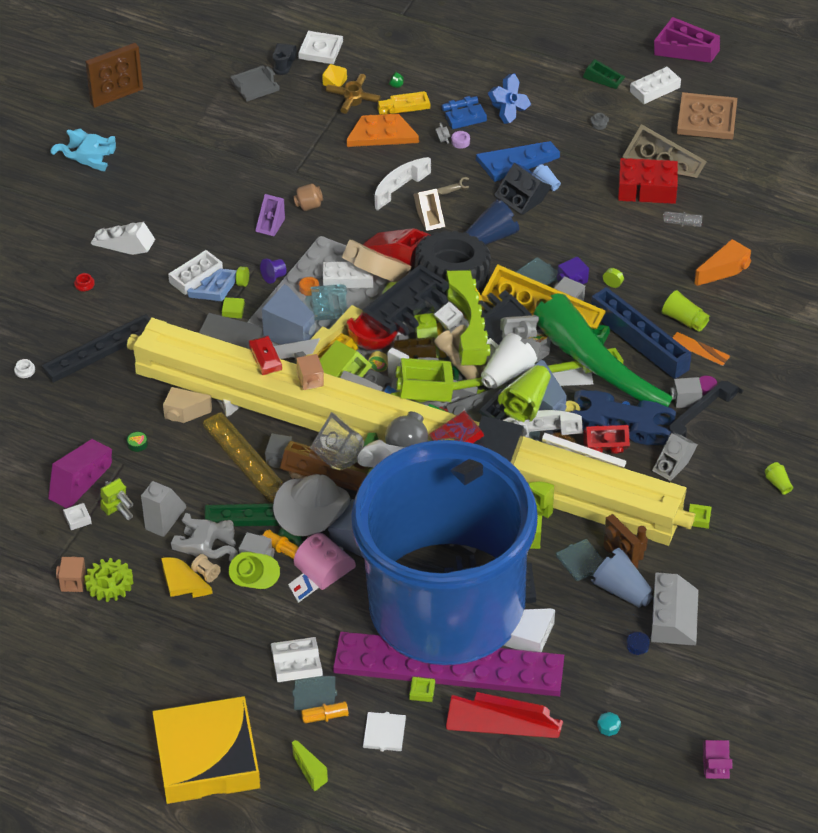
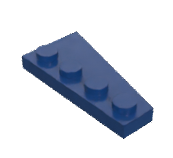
M551 141L476 154V161L494 182L504 179L513 163L531 169L560 158V151Z

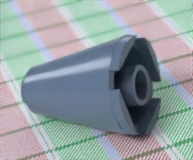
M620 548L613 551L615 556L613 558L607 557L593 575L595 578L591 579V582L637 607L642 605L646 607L653 599L651 595L653 593L652 588L625 552Z

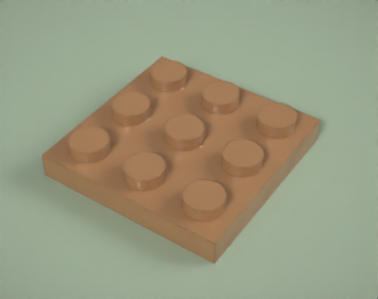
M682 92L677 134L733 140L737 98Z

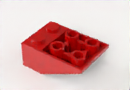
M415 228L380 232L363 245L383 255L396 258L413 268L417 245L424 237L431 235Z

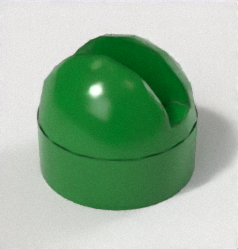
M395 72L388 84L392 87L400 88L404 82L403 76Z

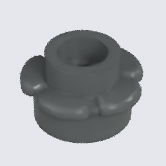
M596 113L590 119L592 127L598 130L606 128L607 122H609V118L603 113Z

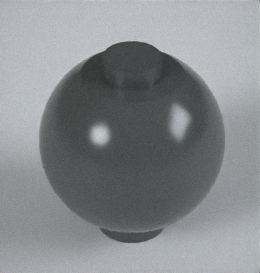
M410 411L407 415L399 416L392 420L386 429V444L408 447L428 442V431L422 423L424 420L423 416Z

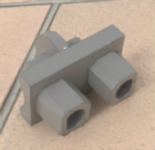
M532 315L502 318L500 322V330L503 331L502 338L510 333L519 335L523 339L537 337L536 325L539 317Z

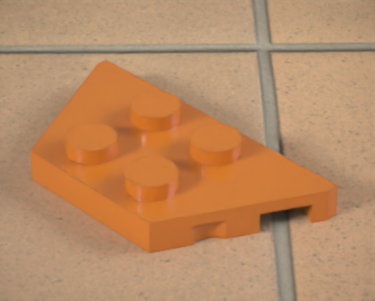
M399 114L361 116L347 138V147L419 143L418 134Z

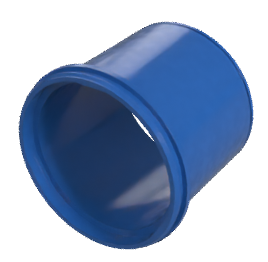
M455 440L422 442L398 450L383 459L369 472L361 483L353 503L351 520L356 545L365 560L370 616L379 635L399 653L411 659L429 664L457 665L486 657L501 648L510 640L511 634L519 624L525 610L527 552L536 534L538 516L535 498L528 482L520 471L506 458L488 448L469 442ZM468 459L480 462L483 465V475L467 485H464L451 473V469ZM438 544L469 546L482 550L496 558L480 567L450 573L423 572L395 562L414 550Z

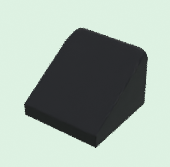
M468 459L451 469V473L464 485H467L483 475V465L480 462Z

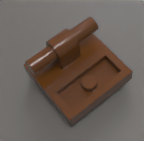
M614 514L606 517L604 548L614 556L613 551L620 548L638 569V562L644 558V551L647 549V529L645 526H639L635 536Z

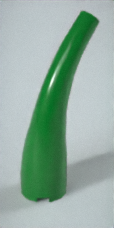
M560 293L551 295L553 299L545 304L543 301L538 304L534 311V315L539 317L537 325L554 345L600 378L639 401L646 400L669 406L673 396L648 383L613 356L566 295Z

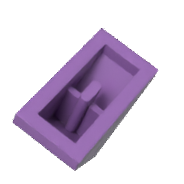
M265 194L256 232L275 236L285 220L284 199Z

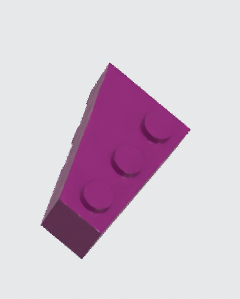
M91 439L52 464L49 499L65 508L72 507L110 467L112 463V449Z

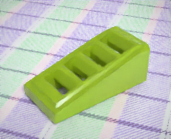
M294 740L292 742L293 757L312 789L316 791L328 782L327 767L302 744Z

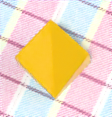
M330 64L323 73L324 86L329 84L342 87L347 80V69Z

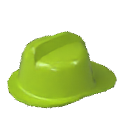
M242 552L231 560L229 575L231 580L237 585L267 589L277 582L280 576V567L273 557L266 554Z

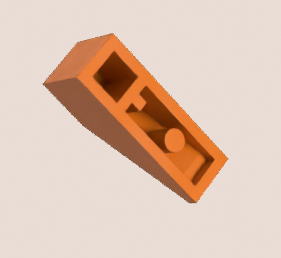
M732 239L696 270L695 285L699 286L734 276L743 269H747L751 263V250Z

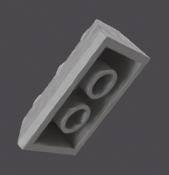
M655 573L651 642L696 645L698 589L678 574Z

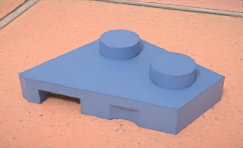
M217 270L211 276L201 281L202 285L197 289H188L189 298L223 301L236 282L237 270Z

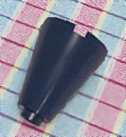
M496 199L465 233H468L469 236L477 237L479 241H483L487 245L519 231V224L517 221L513 222L511 217L514 214L502 200L498 202V199Z

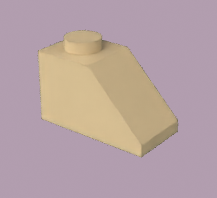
M437 189L413 194L417 213L425 230L445 227Z
M171 387L163 404L164 417L171 421L185 423L208 414L212 411L211 395Z

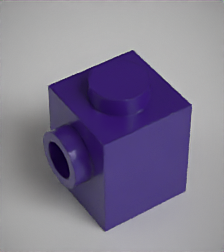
M578 256L558 265V282L564 276L581 284L588 282L589 267Z

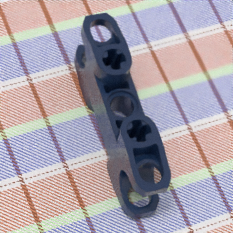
M585 390L576 391L574 395V402L578 403L580 408L585 409V411H570V413L582 416V420H584L582 422L583 430L591 426H608L609 421H611V426L628 425L629 438L633 442L644 445H666L671 432L657 425H671L675 421L676 416L675 410L657 402L643 400L637 406L615 402L614 397L609 393ZM580 397H585L589 401H582ZM666 413L670 415V417H664L660 414ZM655 434L662 435L665 438H658Z

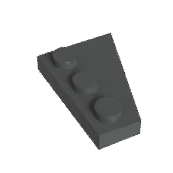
M503 384L496 389L492 388L446 405L448 412L458 415L465 410L472 420L480 422L483 415L479 413V410L500 389L504 390L506 385Z

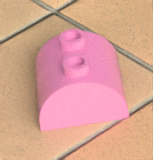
M316 533L307 538L300 545L294 557V565L321 590H324L356 567L355 561L323 533Z

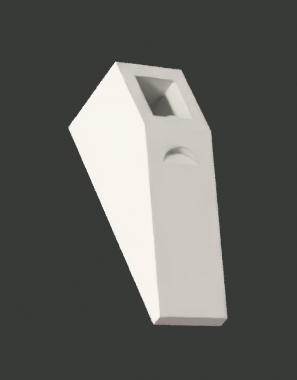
M140 222L99 229L95 233L91 244L134 255L148 252L155 238L145 223Z

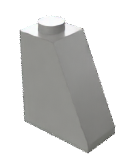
M154 481L151 482L141 495L145 529L164 537L186 509V504L171 488Z

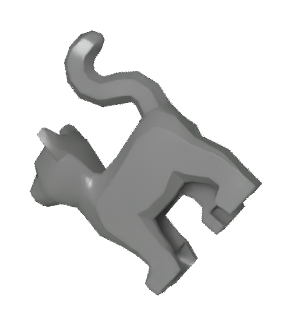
M185 513L182 522L186 524L184 534L191 535V538L185 539L184 536L174 535L171 542L172 550L191 554L195 557L204 554L208 558L217 559L225 554H230L229 561L231 562L238 555V551L234 548L236 545L233 539L235 530L234 523L231 520L216 523L210 520L192 519L190 514ZM215 539L229 544L217 550H211Z

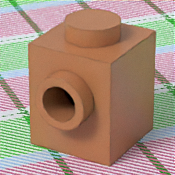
M318 355L298 357L297 374L303 390L324 386V371Z
M62 557L61 566H57L56 578L59 579L61 592H83L86 575L84 557Z

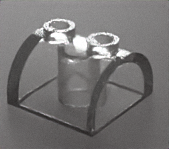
M331 412L310 449L331 468L343 470L351 467L358 461V455L364 448V441L358 432L337 414Z

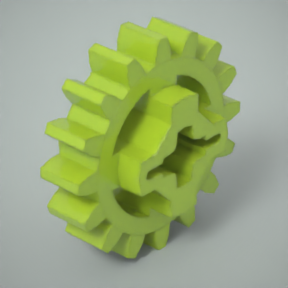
M109 558L108 562L101 559V564L93 563V569H87L88 575H85L86 590L90 591L91 597L97 595L98 601L102 598H105L106 602H109L110 598H114L117 601L119 595L125 597V591H131V585L134 583L132 570L128 569L127 563L121 565L120 559L116 562H113L112 558Z

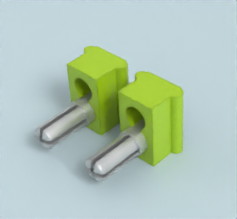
M120 478L113 482H105V486L101 488V509L108 516L119 510L127 520H130L133 515L128 509L133 506V503L126 496V486L121 482Z

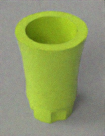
M678 290L668 297L662 309V314L674 318L699 332L702 331L709 321V315L684 297Z

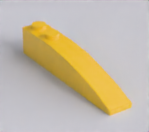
M498 264L481 295L484 302L493 305L488 300L487 295L493 293L502 301L499 294L506 290L534 315V311L541 301L545 304L553 299L551 295L564 294L592 329L598 328L606 312L603 309Z

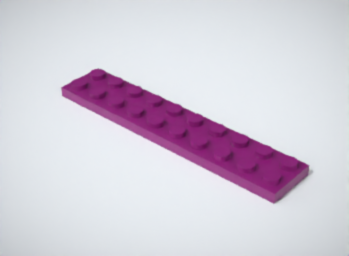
M340 632L334 673L412 681V677L435 679V684L560 697L564 655L499 648L492 654L476 661L457 665H436L420 662L399 653L389 646L381 636Z

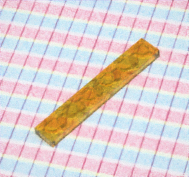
M222 412L204 420V427L267 500L273 504L277 491L284 484L282 480Z

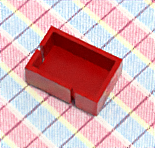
M621 158L618 201L636 202L637 185H641L639 202L676 204L678 161Z

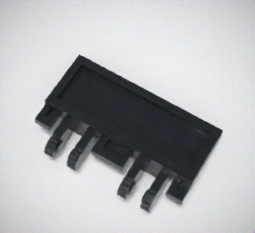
M506 290L499 294L502 301L493 293L487 295L488 300L495 306L492 309L482 300L478 303L482 307L481 317H484L485 321L484 331H487L488 339L491 338L498 345L503 339V331L500 330L502 318L532 316Z

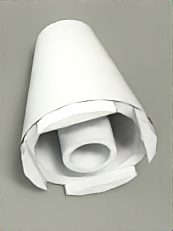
M510 333L502 339L481 373L482 383L486 387L496 389L535 365L537 361L535 351L528 342L524 344L520 341L522 337Z

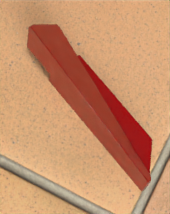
M477 692L474 701L452 695L446 729L558 738L563 721L550 717V710L543 705Z

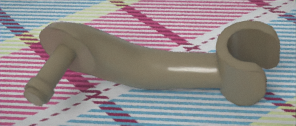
M463 177L459 183L438 188V197L459 189L464 191L469 189V186L462 185V182L469 181V178Z

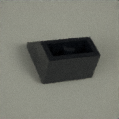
M513 163L494 195L523 215L544 200L552 185L526 167Z

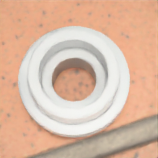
M22 359L16 363L14 371L18 377L28 378L35 373V366L30 360Z

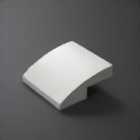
M315 637L271 643L277 682L323 676Z

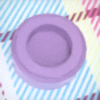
M457 131L452 134L451 143L456 148H466L470 144V135L464 131Z

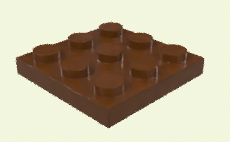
M136 43L85 61L90 102L94 108L143 90L139 46Z

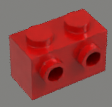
M629 426L586 427L583 430L584 447L602 453L603 450H611L612 454L623 453V450L630 446Z

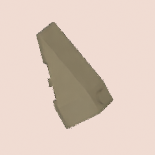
M642 124L623 155V158L678 161V174L698 178L707 162Z

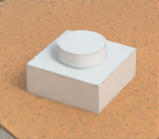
M84 503L63 510L71 530L92 524Z

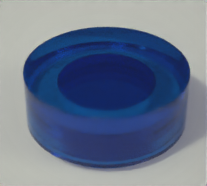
M634 632L628 636L627 648L631 653L641 655L648 651L650 639L646 634Z

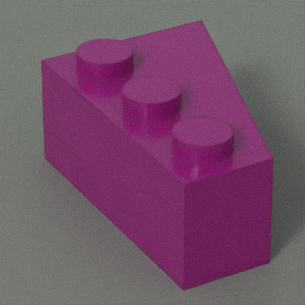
M674 17L670 19L654 40V54L657 56L711 63L720 51L719 35Z

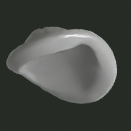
M316 474L307 476L304 479L286 481L275 495L273 510L276 520L287 532L296 536H311L321 533L331 526L349 506L351 498L346 490L336 486L329 477Z

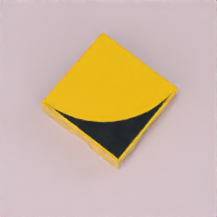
M245 696L153 711L167 804L199 799L211 794H229L260 788L259 769Z

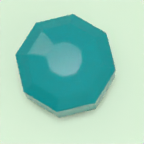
M607 712L601 714L597 727L601 734L612 736L618 733L621 721L618 715Z

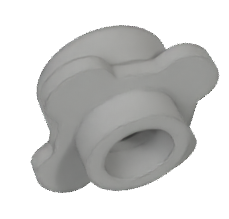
M439 123L441 127L436 128L440 142L447 141V144H449L447 138L451 136L447 126L443 127Z

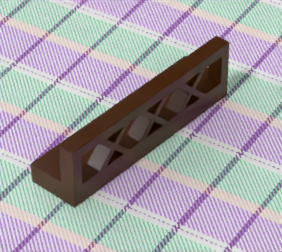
M290 441L285 448L280 469L306 477L316 474L325 475L336 486L356 492L371 468L360 465L357 460L294 441Z

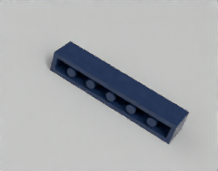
M605 287L592 296L591 305L606 311L601 322L609 326L611 330L672 378L677 379L690 370L692 353L609 288Z

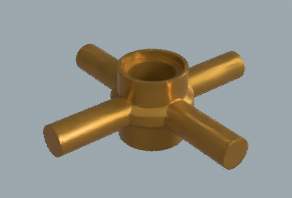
M360 74L356 81L346 83L345 88L327 85V92L344 95L345 102L341 108L342 113L346 114L351 106L359 105L362 99L377 103L380 101V95L363 92L361 86L366 79L364 74Z

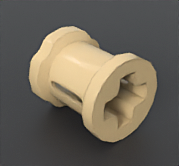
M204 554L197 556L191 565V569L202 574L207 582H212L220 573V566L211 563Z

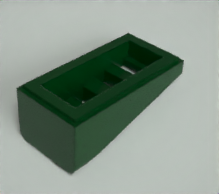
M594 59L586 68L583 78L617 89L625 79V76Z

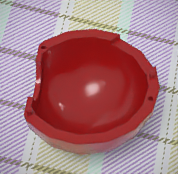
M363 313L355 321L354 318L347 320L349 336L357 346L366 350H381L390 345L398 334V331L389 334L364 317Z

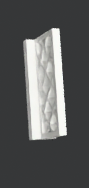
M544 433L542 438L543 443L624 468L626 464L625 460Z

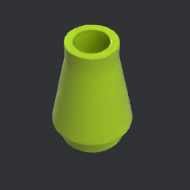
M775 462L765 469L766 478L783 495L792 491L793 486L783 465Z

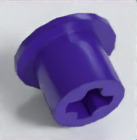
M267 258L263 259L260 265L263 279L271 284L276 281V278L285 276L286 265L281 259L274 261Z

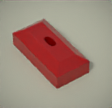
M269 336L249 340L250 350L262 375L282 370V363Z

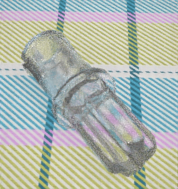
M666 211L663 221L666 223L682 224V227L684 225L701 227L703 215Z

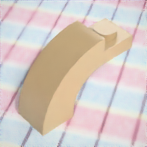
M354 240L348 241L342 256L343 259L353 263V265L393 282L400 281L409 273L411 268L410 265L396 258L378 253Z

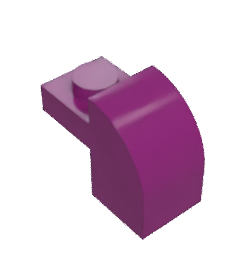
M729 740L703 741L705 778L730 779L732 759H729Z

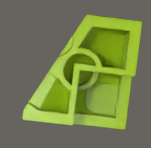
M547 482L529 483L537 505V513H542V516L549 518L553 513L554 485Z

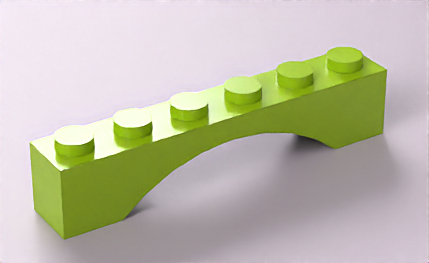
M447 271L446 281L449 284V289L446 290L447 298L464 313L469 324L466 331L460 336L458 350L461 365H486V359L490 356V344H487V331H484L485 321L484 317H481L482 307L481 304H478L479 293L475 291L476 279H472L471 271Z

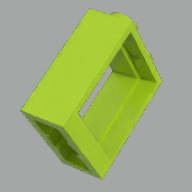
M401 358L400 366H396L395 378H397L396 388L400 390L401 399L451 402L454 387L451 361Z

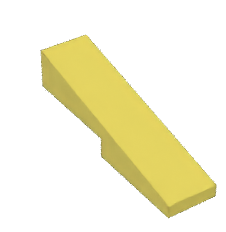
M351 305L330 329L322 326L310 339L320 338L313 354H317L341 333L349 336L347 320L350 318H354V321L357 320L362 313V309Z

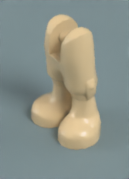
M460 325L452 332L448 330L441 333L434 343L450 357L453 365L467 380L480 378L486 365H461L458 353L460 336L467 329L465 325Z

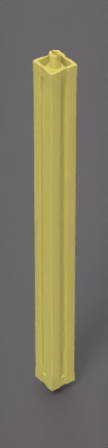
M151 318L140 336L131 334L127 342V348L134 350L136 374L154 378L197 393L211 395L212 398L221 401L223 399L228 400L231 404L326 435H341L342 440L362 446L368 433H376L379 440L386 443L385 433L390 422L399 416L407 415L410 411L423 416L424 420L422 423L427 428L428 441H433L429 436L430 433L457 416L324 373V386L303 390L297 374V364L280 359L282 363L281 371L262 375L250 349L171 325L155 318ZM523 436L514 466L524 476L528 484L531 482H547L554 485L553 508L604 525L606 517L614 514L633 534L637 535L639 526H645L648 539L669 546L677 526L689 530L692 528L695 513L683 510L686 487Z

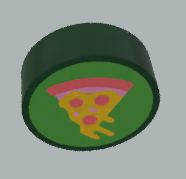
M140 431L130 433L127 436L128 448L134 452L145 450L148 446L147 435Z

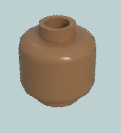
M313 183L299 187L296 191L297 195L294 196L296 206H300L303 211L318 208L321 205V201H323L320 187H316Z

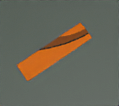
M679 332L672 337L687 350L722 366L730 357V355Z

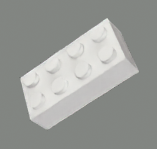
M665 67L632 82L630 92L643 104H646L680 88L681 78L668 67Z
M205 250L170 272L169 283L186 295L188 294V289H196L202 285L201 281L211 276L217 270L223 269L222 262Z
M323 262V288H373V274L353 265L351 262Z

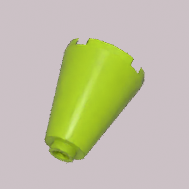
M535 365L502 390L498 396V402L500 405L501 403L504 405V412L520 422H525V420H530L529 422H531L536 417L551 378L548 369L544 366Z

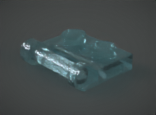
M345 285L311 287L315 321L339 319L348 310L346 300L347 287ZM332 295L338 296L340 309H334Z

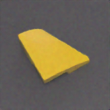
M171 557L161 558L170 597L192 593L193 598L213 594L212 588L184 561Z

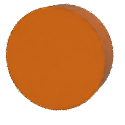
M314 277L301 279L299 282L300 292L307 296L316 294L319 291V281Z

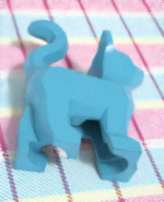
M82 129L67 130V134L70 137L69 144L67 146L55 144L50 150L52 155L62 151L69 159L76 160L94 169L105 171L108 163L102 162L103 156L114 153L116 149L115 136L103 138L97 134H87ZM78 147L77 150L71 152L69 149Z

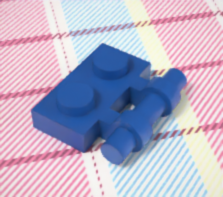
M467 96L463 100L458 101L450 100L448 103L441 105L443 112L449 110V112H446V119L452 129L487 121V115L481 104L473 106V104H478L477 96L471 98Z

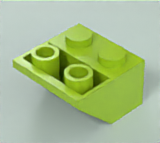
M337 340L320 358L324 373L340 378L343 371L363 377L372 366L358 351Z

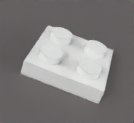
M308 31L299 51V59L334 64L343 43V36Z

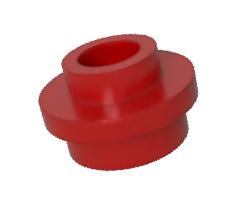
M87 273L79 274L74 282L75 288L79 291L91 290L95 285L94 279Z

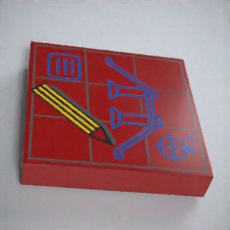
M464 410L430 433L429 436L433 441L455 440L474 443L482 438L484 434Z

